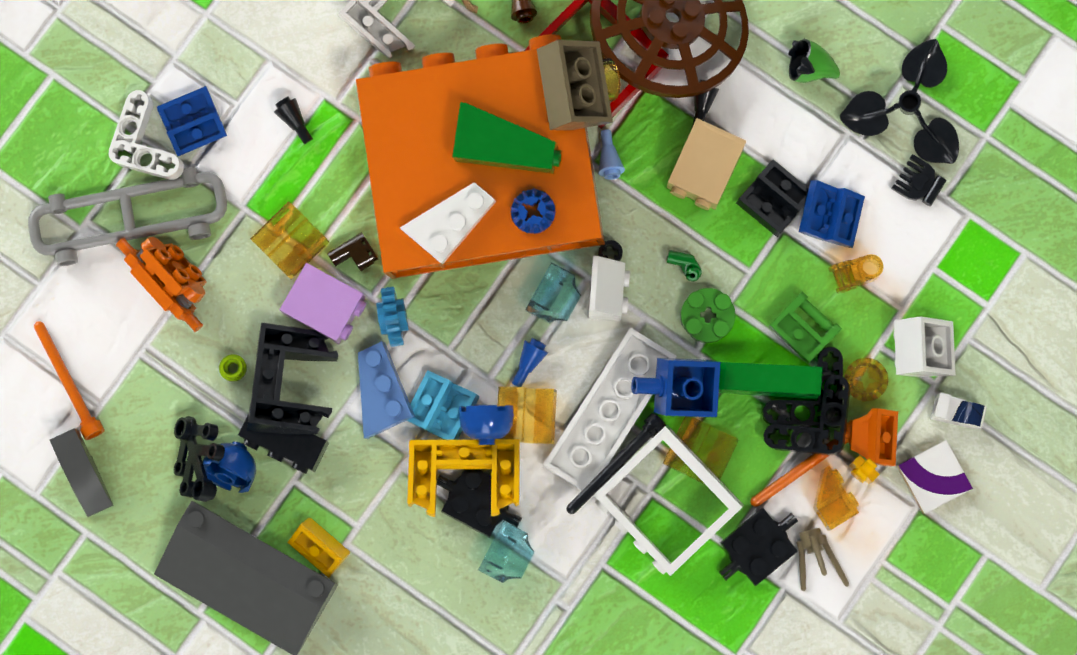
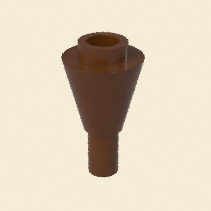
M512 0V20L518 23H528L537 15L531 0Z

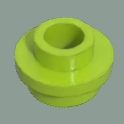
M230 354L221 360L219 371L224 379L235 382L245 376L247 365L245 360L239 355ZM231 364L238 365V370L235 373L229 372Z

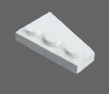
M474 182L403 225L400 229L443 265L495 204L496 200Z

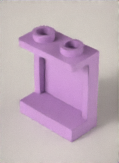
M306 263L279 310L285 316L303 323L332 339L335 343L340 344L342 339L345 341L348 339L353 329V326L350 324L355 316L360 317L367 303L364 302L365 296L360 291Z

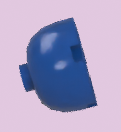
M497 405L459 406L460 426L463 432L469 438L479 440V445H495V439L503 438L510 432L514 417L513 405L499 407Z
M236 441L221 443L220 445H223L225 448L221 461L204 457L203 465L206 475L213 484L229 491L232 489L231 486L240 488L238 493L249 491L256 475V463L244 444Z

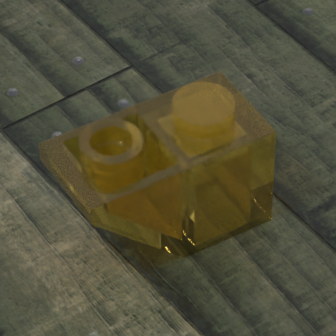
M830 466L821 470L813 506L814 511L827 531L834 529L859 513L857 510L859 506L858 501L851 492L846 493L841 485L844 483L841 474L836 468L832 470Z

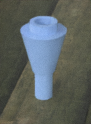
M606 129L600 132L603 147L601 148L598 174L607 180H614L620 177L625 168L613 145L611 130Z

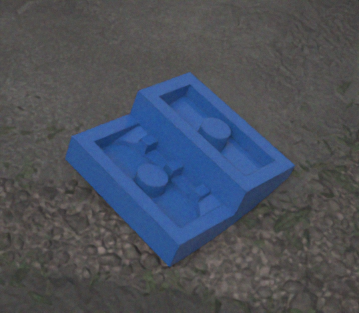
M207 86L157 106L177 157L227 136Z
M811 180L799 233L836 245L853 248L865 196L846 188H836L819 180Z

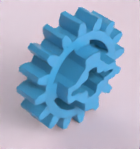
M394 286L381 288L382 302L376 303L381 335L388 334L391 347L404 345L403 332L409 331L404 299H397Z

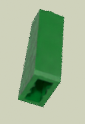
M460 102L452 156L456 162L554 174L555 166L560 167L562 151L557 150L558 146L555 141L470 104Z
M720 362L719 393L815 401L821 395L823 367Z

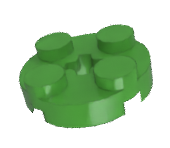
M713 288L699 289L691 293L684 302L680 314L681 324L694 340L701 343H714L725 337L732 329L735 322V308L727 294ZM707 308L711 309V313L716 315V318H711L710 323H706L705 318L700 317V313L705 312Z

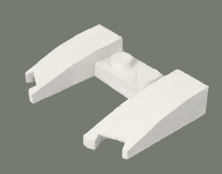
M350 0L339 12V17L387 58H392L391 52L406 47L407 51L415 48V45L378 12L388 0ZM441 0L450 8L454 4V0Z

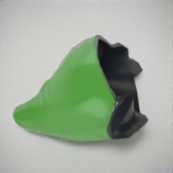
M805 38L800 41H793V47L788 53L791 56L789 77L792 81L808 83L822 78H839L840 70L834 59L824 48Z

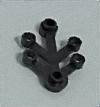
M181 417L177 420L174 428L175 437L181 441L177 461L174 465V474L183 477L179 489L180 495L193 497V499L203 502L213 500L216 496L217 487L211 480H208L201 456L221 461L225 448L223 445L216 443L199 445L197 444L196 436L214 441L218 436V426L210 423L198 425L194 417ZM194 472L197 478L195 482L192 481Z

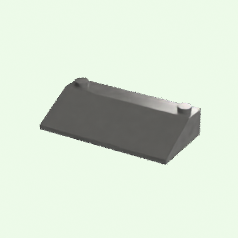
M191 501L180 519L154 573L157 577L292 655L299 654L338 586L332 580L297 562L194 501Z

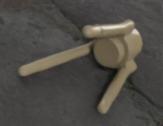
M820 528L799 533L801 541L796 542L799 551L801 590H806L805 550H807V554L815 553L823 576H826L827 571L821 551L825 549L844 586L848 587L849 582L828 544L826 534L822 535Z

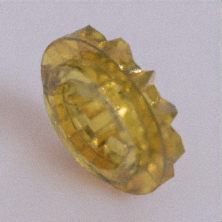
M872 358L855 360L848 366L844 376L850 384V394L852 397L863 402L876 400L885 392L888 386L886 369L880 362ZM866 369H868L869 378L877 382L869 383L864 391L863 382L855 378L862 377Z

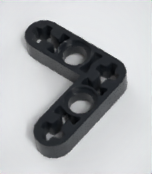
M834 347L823 349L818 355L817 367H823L822 371L827 372L828 363L823 362V358L828 353H832V357L837 358V362L832 364V372L837 371L838 375L843 376V356L841 352ZM833 374L822 375L821 395L817 398V401L771 400L766 403L762 410L764 421L769 425L783 424L820 427L821 416L817 417L818 422L813 421L815 416L814 406H818L817 412H821L823 400L822 384ZM836 381L837 391L834 400L829 398L828 403L836 402L843 405V400H838V393L840 390H843V386L840 384V381ZM773 405L777 406L779 411H786V405H791L789 412L791 421H786L787 415H779L777 420H773L772 415H768L767 411L771 410ZM798 406L808 408L810 416L806 421H800L795 417L794 412ZM831 408L832 412L837 413V416L833 417L831 422L836 423L841 419L842 412L839 408Z
M832 375L825 381L819 428L772 424L764 432L765 443L770 448L781 451L821 455L839 454L845 445L850 399V384L840 375ZM836 381H840V384L845 387L844 390H840L838 393V400H844L843 405L836 402L828 403L829 398L834 400L835 393L830 389V386H834ZM831 408H839L842 412L841 419L836 423L829 422L827 419V412ZM825 426L831 428L841 427L840 432L834 430V439L839 441L838 445H833L832 450H829V447L824 444L825 440L830 439L831 433L830 430H825ZM776 430H779L781 435L790 436L789 430H792V446H787L789 441L782 439L778 440V444H774V440L770 439V435L775 434ZM802 432H807L811 435V443L807 447H800L797 444V436Z

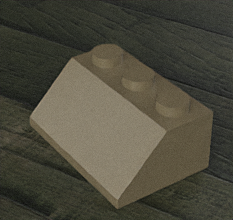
M556 40L537 49L550 130H576L613 122L599 41Z

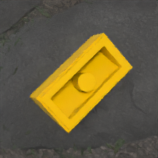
M308 518L301 523L287 542L328 578L331 577L350 554L347 548L312 518Z

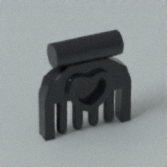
M912 154L909 159L922 166L923 169L908 161L907 165L920 173H915L904 167L903 171L911 175V177L909 178L902 173L899 177L909 182V185L900 180L895 181L896 184L908 190L909 193L895 184L891 189L909 200L917 201L923 198L922 202L931 207L947 180L939 175L935 178V170L932 166Z

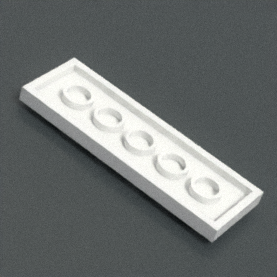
M630 327L546 459L543 467L582 491L611 462L653 395L633 394L631 390L633 377L656 378L657 358L676 359L677 356Z

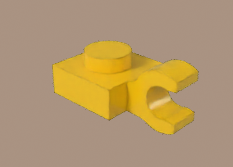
M859 455L849 464L853 469L851 474L861 483L866 481L870 484L880 475L875 470L877 465L870 458L865 460Z

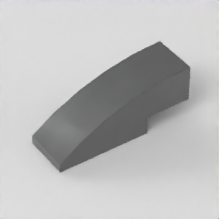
M74 428L50 439L49 441L87 517L114 506L80 431Z

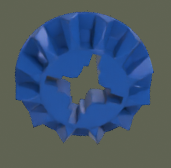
M537 189L522 191L521 194L514 198L511 207L512 220L520 230L526 233L535 234L543 232L552 224L555 218L554 202L543 191ZM540 201L537 210L543 217L533 215L531 218H528V211L523 205L533 207Z

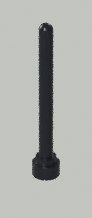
M651 413L644 420L643 430L567 505L566 510L569 514H575L650 438H653L666 426L656 414Z

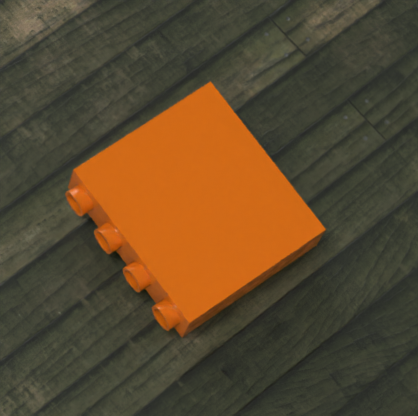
M550 34L534 37L529 40L530 50L509 54L506 44L484 45L475 49L476 59L455 62L453 53L430 54L422 58L423 68L402 71L400 62L377 63L369 67L370 77L356 79L383 272L391 279L605 245L587 128L576 130H550L537 49L556 40H561L560 35ZM460 102L470 104L555 141L558 146L557 150L562 151L560 167L555 166L554 174L456 162L452 156ZM475 182L493 197L496 202L442 265L403 232L400 227ZM532 189L547 193L555 205V218L552 224L543 232L535 234L520 230L513 222L511 216L514 198L521 194L522 191ZM540 201L533 207L523 205L528 211V218H531L533 215L543 217L537 210Z

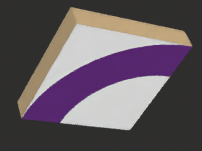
M947 440L897 466L923 515L973 489Z

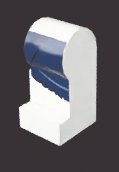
M940 392L935 397L930 419L973 429H982L987 407Z

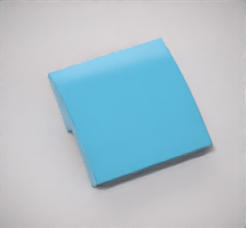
M427 370L410 403L415 417L407 421L444 440H458L463 431L460 426L459 406H475L480 396Z

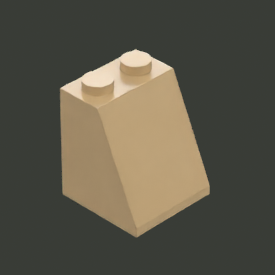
M697 118L668 180L667 188L671 189L670 193L681 199L688 197L695 200L694 204L702 209L709 210L712 208L716 210L742 155L746 140Z

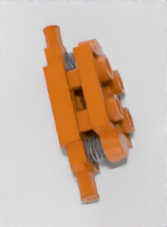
M149 237L141 243V250L134 249L125 238L120 239L116 243V247L126 256L124 261L132 268L130 273L165 311L170 310L177 319L185 321L194 332L201 329L203 324L193 314L196 307L192 304L200 302L205 295L203 286L207 281L202 277V272L199 268L189 263L178 246L172 243L164 245L156 237Z

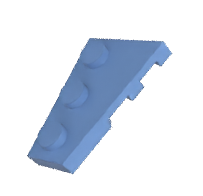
M381 341L358 352L363 434L365 439H369L415 417L385 342Z

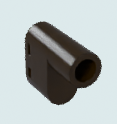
M362 232L327 253L335 267L352 257L360 271H363L378 260Z

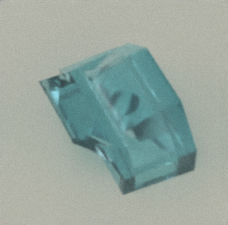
M551 262L525 311L549 324L556 320L568 321L581 297L575 285V275Z
M503 521L478 571L501 583L508 579H521L534 554V550L528 541V533Z

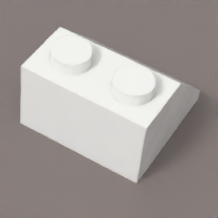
M593 256L589 304L590 319L621 321L622 314H627L628 298L623 297L624 287H629L630 271L625 270L624 262Z
M928 317L894 320L893 336L895 340L896 375L911 377L956 375L953 321Z

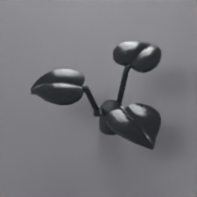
M932 39L919 44L905 57L902 64V75L907 81L915 82L912 90L901 94L899 103L885 109L886 103L880 94L874 91L861 92L849 102L840 114V120L855 133L875 136L887 129L889 120L886 114L900 109L905 115L915 114L923 127V130L918 131L914 137V149L917 155L931 163H955L959 153V140L953 125L943 118H935L927 125L919 111L921 98L917 90L920 84L927 88L935 87L942 83L947 74V61L938 40Z

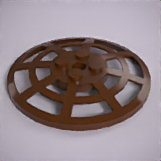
M592 0L590 27L593 41L600 42L602 58H611L613 65L608 67L617 76L631 86L648 94L668 98H684L706 93L721 85L731 76L739 65L747 47L749 36L748 17L742 0L727 2L713 0L714 3L701 4L699 0H633L642 4L640 17L626 21L625 14L627 0H618V24L603 29L600 22L602 0ZM726 12H740L742 33L737 50L724 41L728 26ZM666 14H676L679 18V21H669L666 18ZM719 14L718 35L704 27L705 15ZM642 28L645 35L652 41L647 50L644 49L635 40L630 31ZM622 35L629 48L642 58L635 72L627 68L616 57L606 39ZM698 37L711 44V47L704 53L693 58L689 45L694 43ZM661 47L679 49L682 60H669L658 57L657 54ZM718 50L731 59L729 64L717 75L708 80L698 82L695 67L708 61ZM652 64L666 69H684L688 85H665L650 81L644 77Z

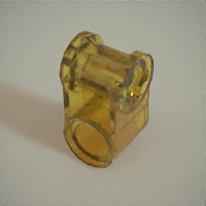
M873 254L843 261L828 267L829 272H833L838 287L836 289L837 294L874 282L879 278L884 268L881 258ZM867 262L875 264L877 273L873 275L865 273L863 264Z

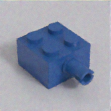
M657 358L656 378L633 377L631 390L633 394H655L654 413L665 416L717 417L720 362L701 359Z

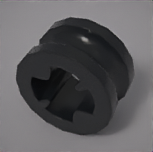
M608 240L605 241V245H600L598 256L608 258L602 252L603 250L607 251L606 247L610 246L613 251H618V256L614 255L613 260L620 261L622 259L623 250L618 242Z

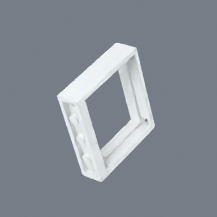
M668 425L658 432L594 494L598 499L595 502L596 505L605 514L610 512L617 519L614 523L624 534L629 532L636 539L633 543L643 554L648 552L654 558L652 563L662 574L667 572L670 576L744 506ZM662 441L684 461L728 508L721 517L672 563L607 495Z

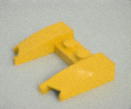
M495 439V445H479V440H409L408 506L411 507L413 504L427 509V515L435 517L438 469H492L491 516L499 515V509L512 503L515 506L519 505L520 439Z

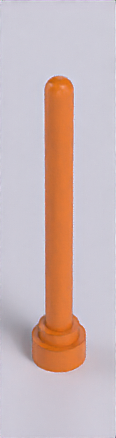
M41 321L36 322L34 329L82 421L80 423L82 427L80 431L84 439L90 440L99 436L105 431L100 420H96L95 417L91 416L44 323Z
M852 420L847 422L845 444H851ZM833 439L826 445L829 447V450H832L833 445H838L839 441ZM812 454L753 496L750 500L751 505L754 507L760 506L830 455Z

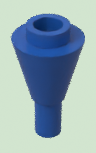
M534 338L530 342L524 341L518 366L519 370L512 381L513 385L521 388L528 374L549 353L544 350L546 347L544 343Z

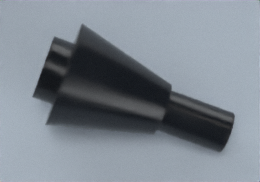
M718 88L694 96L695 116L693 125L697 118L702 121L705 120V116L719 91Z
M287 96L275 104L277 109L274 113L293 131H296L304 145L313 140L304 125L305 123L296 98L291 100Z

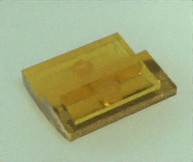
M289 201L250 238L290 279L302 270L305 264L309 263L329 243L328 239Z
M498 387L497 407L513 405L514 413L510 432L500 439H520V443L554 444L557 390Z
M685 416L677 432L678 437L721 479L739 440L713 428L710 424L690 416ZM670 448L663 464L705 485Z

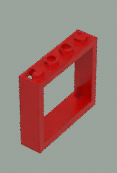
M574 0L539 36L556 34L587 2L592 5V0ZM602 0L600 13L613 25L618 24L617 6L611 0ZM626 15V21L631 20V19ZM641 28L630 31L635 40L647 50L652 41L645 35L644 31ZM661 48L657 56L669 59V54ZM652 64L644 78L651 80L662 67ZM629 84L610 103L612 118L640 91L639 89ZM606 124L598 125V127L602 129Z

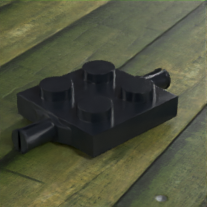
M464 469L461 476L455 481L448 479L442 474L438 476L437 485L449 491L448 499L441 513L488 538L491 537L496 526L503 520L516 528L519 526V522H521L523 517L508 511L509 505L499 509V515L491 516V475L480 469Z
M764 508L758 510L719 542L727 551L731 563L719 571L720 575L727 581L737 571H740L748 577L754 586L758 585L798 552L786 533L789 528L798 522L797 518H794L795 516L790 513L778 523L770 517Z

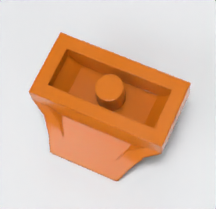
M872 408L868 414L852 420L850 449L865 457L866 460L870 458L876 465L896 466L898 411Z

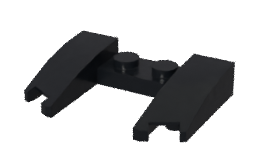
M261 323L247 431L274 434H318L320 429L316 427L323 416L330 417L332 408L279 400L284 359L337 362V350L329 352L325 340L329 339L328 337L315 330Z

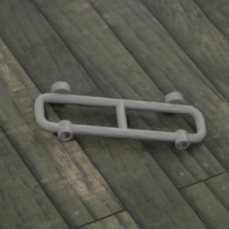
M189 167L184 168L181 177L174 180L166 179L65 199L64 194L50 195L48 197L49 203L39 205L31 212L28 218V227L31 243L38 253L55 255L57 266H69L78 263L77 250L117 243L122 238L128 241L188 229L189 238L192 240L210 237L209 224L219 221L225 215L227 198L224 184L217 175L210 172L197 173V168ZM201 183H210L213 186L216 199V209L213 212L138 228L135 227L131 197L181 187L191 188ZM120 200L125 230L52 245H46L42 242L39 220L43 215L50 213L60 214L70 209Z

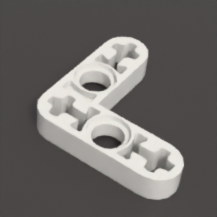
M135 90L128 95L109 148V158L124 168L169 180L177 179L184 171V164L179 157L166 151L140 145L153 109V100L145 92ZM141 100L144 101V105H143V106H142V105H139L138 107L135 106L136 101H137V102H140ZM131 113H133L134 115L138 114L140 118L138 119L137 117L131 115ZM131 122H136V131L131 135H126V126ZM125 150L132 154L133 158L131 159L124 155L119 157L118 152ZM150 153L152 155L151 163L148 166H141V157L144 154ZM160 161L165 164L174 163L175 167L174 169L170 168L167 170L159 164Z

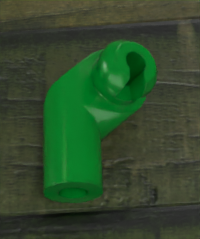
M669 250L668 264L680 266L686 279L691 282L697 281L701 277V267L692 254Z

